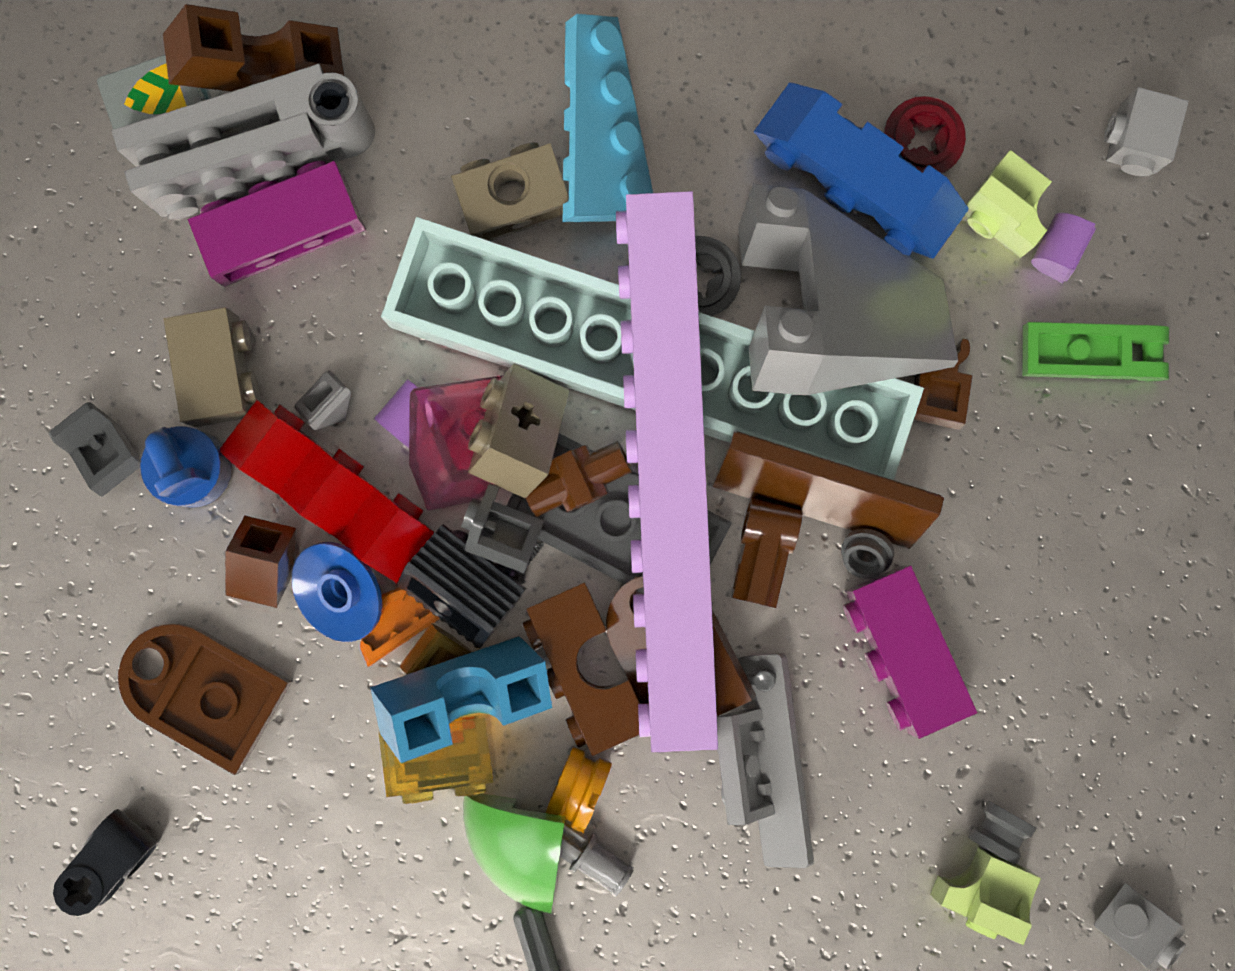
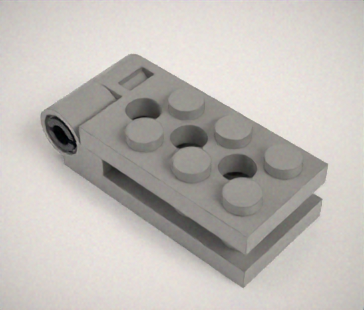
M320 64L111 130L117 150L136 166L124 171L130 192L161 217H168L169 219H182L192 216L198 212V206L213 201L227 199L232 202L247 196V191L258 183L268 180L279 183L297 176L298 169L306 164L315 161H325L327 164L332 161L338 162L357 156L370 147L375 136L374 123L353 83L341 74L324 73Z

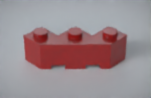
M256 400L220 447V452L240 471L278 494L299 515L337 538L344 546L350 548L352 553L362 562L395 583H398L404 567L434 534V531L419 519L424 510L401 493H398L392 499L360 475L365 466L339 448L333 455L301 431L306 422L283 405L279 404L275 411Z

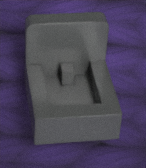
M91 402L83 404L49 431V436L53 443L70 454L88 487L101 497L140 468L141 460L120 425Z
M489 483L482 500L472 497L461 527L470 530L464 551L524 573L544 520L495 502L499 487Z

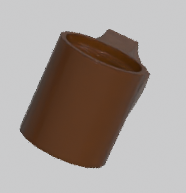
M755 498L750 499L740 543L744 545L737 567L731 598L772 608L777 607L788 556L793 554L798 541L803 517L802 509Z

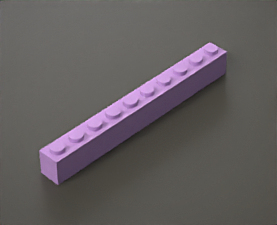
M693 191L626 194L627 210L616 211L617 244H628L629 265L618 266L620 299H631L632 320L621 321L622 354L633 353L634 375L623 376L625 408H636L637 429L626 430L627 463H638L639 485H628L630 518H641V540H631L632 573L643 572L644 594L633 595L635 628L646 627V649H636L637 682H648L649 703L638 704L640 737H651V752L718 750Z

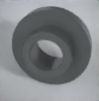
M857 529L850 532L845 537L841 547L845 567L850 573L859 578L872 579L878 577L889 569L894 559V547L890 540L882 533L872 529Z

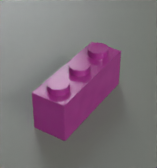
M315 161L306 164L298 169L297 176L279 183L270 180L258 183L249 189V195L232 202L227 199L213 201L200 209L201 214L187 219L210 277L223 287L366 231L345 176L335 161L327 164L325 161Z
M911 565L899 566L876 578L845 590L849 603L843 605L845 615L856 634L862 631L871 649V651L864 654L866 662L877 682L885 680L893 698L887 701L886 705L899 731L907 729L908 734L921 739L977 714V710Z

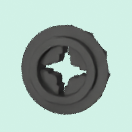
M695 236L697 266L700 265L703 273H721L715 275L713 279L707 282L706 298H703L702 292H699L697 288L698 312L713 317L729 308L736 298L741 284L740 265L734 253L721 241L706 236Z

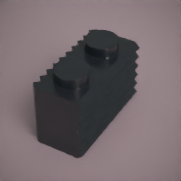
M442 524L404 567L397 585L401 590H405L408 596L414 597L416 602L422 603L425 609L431 610L433 615L439 616L442 622L455 629L458 635H462L466 641L472 642L475 648L481 649L515 607L527 588L519 583V576L513 569L498 563L494 564L488 559L464 551L469 534L461 530L452 531Z

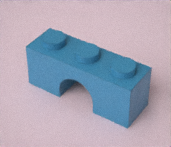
M520 636L370 687L379 732L400 763L453 745L449 724L464 715L474 713L490 714L496 717L504 726L553 708L545 661Z

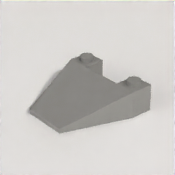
M753 183L738 226L742 266L799 271L803 309L774 306L764 307L749 345L752 391L806 396L955 367L958 362L944 279L907 255L902 254L893 246L807 190Z

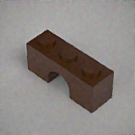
M185 4L163 33L168 81L171 85L232 92L320 64L324 73H338L344 76L338 27L289 20L280 30L262 36H249L241 34L238 12Z
M586 582L527 608L530 619L522 622L524 630L534 651L544 648L552 666L546 669L549 686L556 699L565 696L573 716L566 718V723L577 747L580 748L587 744L591 755L594 756L638 736V704L640 702L629 678H624L611 685L601 686L589 682L579 670L577 658L581 646L587 640L607 631Z

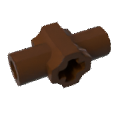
M618 440L592 453L588 445H584L554 458L551 462L549 474L526 497V500L537 517L561 505H564L566 512H571L609 494L610 492L606 484L633 472L631 464L627 463V455Z

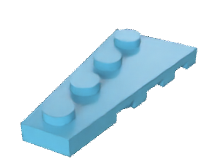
M576 14L565 22V84L570 88V107L564 110V130L569 131L570 135L569 156L563 159V180L569 181V201L563 204V222L616 221V211L627 210L626 194L653 193L619 19L618 17Z

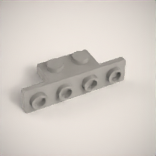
M784 653L743 656L738 658L745 674H757L762 669H770L776 676V684L767 692L760 691L755 685H751L756 696L751 702L743 705V710L717 716V751L722 777L721 796L726 808L727 824L747 825L758 821L765 866L807 868L813 865L814 857L787 656Z

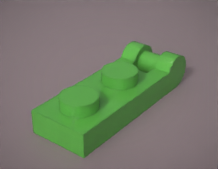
M1027 322L1023 325L1022 376L1131 379L1138 381L1169 380V363L1164 362V345L1169 344V327L1157 325ZM1132 344L1142 345V361H1132Z

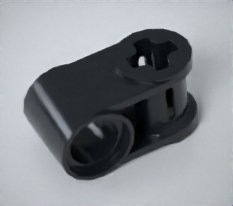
M119 809L114 810L93 831L82 850L57 878L53 890L56 905L68 915L81 916L90 913L97 906L103 905L113 897L123 883L149 858L159 842ZM85 877L89 878L92 882L88 887L90 894L88 896H85L80 891L85 884L82 880Z

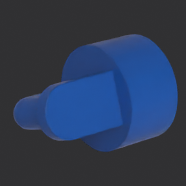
M186 426L162 427L147 436L145 449L141 457L140 469L143 482L154 497L167 504L196 508L208 505L222 495L230 481L231 462L220 452V447L223 444L211 434Z

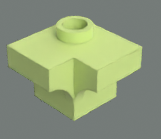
M1009 150L966 203L969 210L965 216L968 217L967 222L969 226L985 238L992 239L994 237L1021 258L1034 248L1047 232V229L1039 220L1037 205L1041 195L1052 181L1013 151Z
M978 847L969 868L955 877H942L938 875L930 895L941 906L967 917L965 925L972 930L992 939H996L999 934L1024 945L1032 926L1030 922L1032 900L1041 878L1021 865H1014L1000 856Z

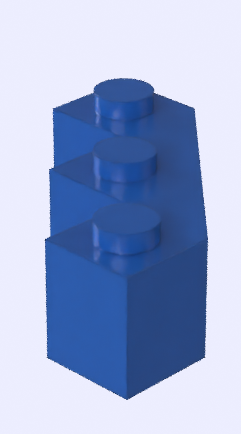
M789 82L753 131L767 147L764 152L766 157L783 170L789 171L794 167L814 174L827 190L824 194L826 200L838 210L850 213L853 209L873 216L887 233L884 237L885 241L902 254L909 256L912 252L934 259L969 210L949 179L930 165H928L923 173L917 170L914 165L904 160L900 155L904 147L868 121L861 128L849 119L839 115L838 111L843 104L825 91Z

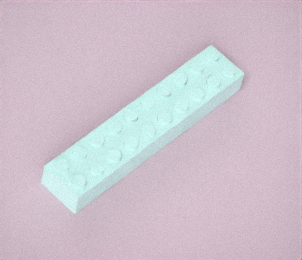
M416 217L381 318L390 328L508 368L516 364L555 384L625 407L623 376L634 375L633 353L622 354L621 321L632 319L631 299H620L619 285ZM698 312L705 435L730 442L733 433L738 431L894 480L924 390L923 387L894 378L806 396L752 391L749 345L755 331Z

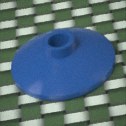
M319 542L301 552L292 570V589L296 603L306 620L321 634L336 641L353 642L371 633L377 626L382 613V595L378 581L371 568L357 558L350 548L335 542Z

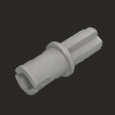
M565 821L560 857L571 864L570 871L574 873L577 869L616 897L628 882L634 867L626 864L596 843V835L592 834L590 837H587L582 832L572 829L571 825Z

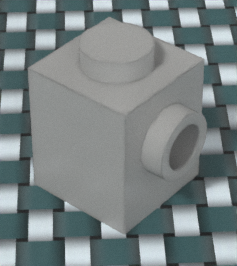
M1138 87L1120 104L1119 112L1115 111L1108 122L1104 141L1110 143L1106 161L1121 165L1122 171L1135 176H1149L1159 172L1174 160L1189 100Z

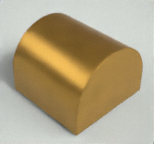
M431 623L399 667L407 675L469 654L472 651L447 631Z

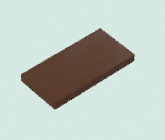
M738 431L733 433L712 486L749 499L755 498L802 509L803 516L851 531L872 529L885 535L892 544L908 549L917 542L940 516L944 497H941L939 494Z

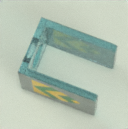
M165 55L101 76L97 80L113 130L212 98L209 89L169 84Z

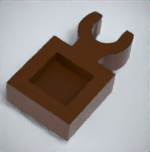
M962 338L956 345L958 362L955 367L916 374L914 385L923 387L924 390L914 420L957 430L966 424L973 375L960 373L958 369L970 353L968 339Z

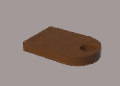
M643 574L627 582L614 595L607 611L606 630L610 645L627 678H629L641 704L649 703L648 682H637L636 649H646V627L635 628L633 595H636L639 588H644ZM712 610L716 713L719 716L751 702L755 698L756 693Z
M187 624L160 625L143 632L126 649L118 670V685L121 697L128 710L138 720L233 775L239 774L293 682L209 633ZM148 648L158 651L164 661L163 670L156 678L146 677L139 668L140 656Z

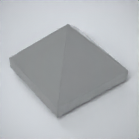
M329 370L295 403L294 408L309 426L317 430L346 420L351 391Z

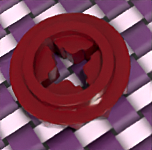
M920 96L908 99L892 111L885 123L884 133L904 147L900 155L922 173L928 165L941 174L947 173L957 163L964 151L966 132L963 121L951 105L938 98ZM913 127L918 128L922 133L929 130L933 131L939 127L940 130H938L930 143L933 151H929L924 145L919 146L917 149L914 147L909 150L908 147L916 136Z

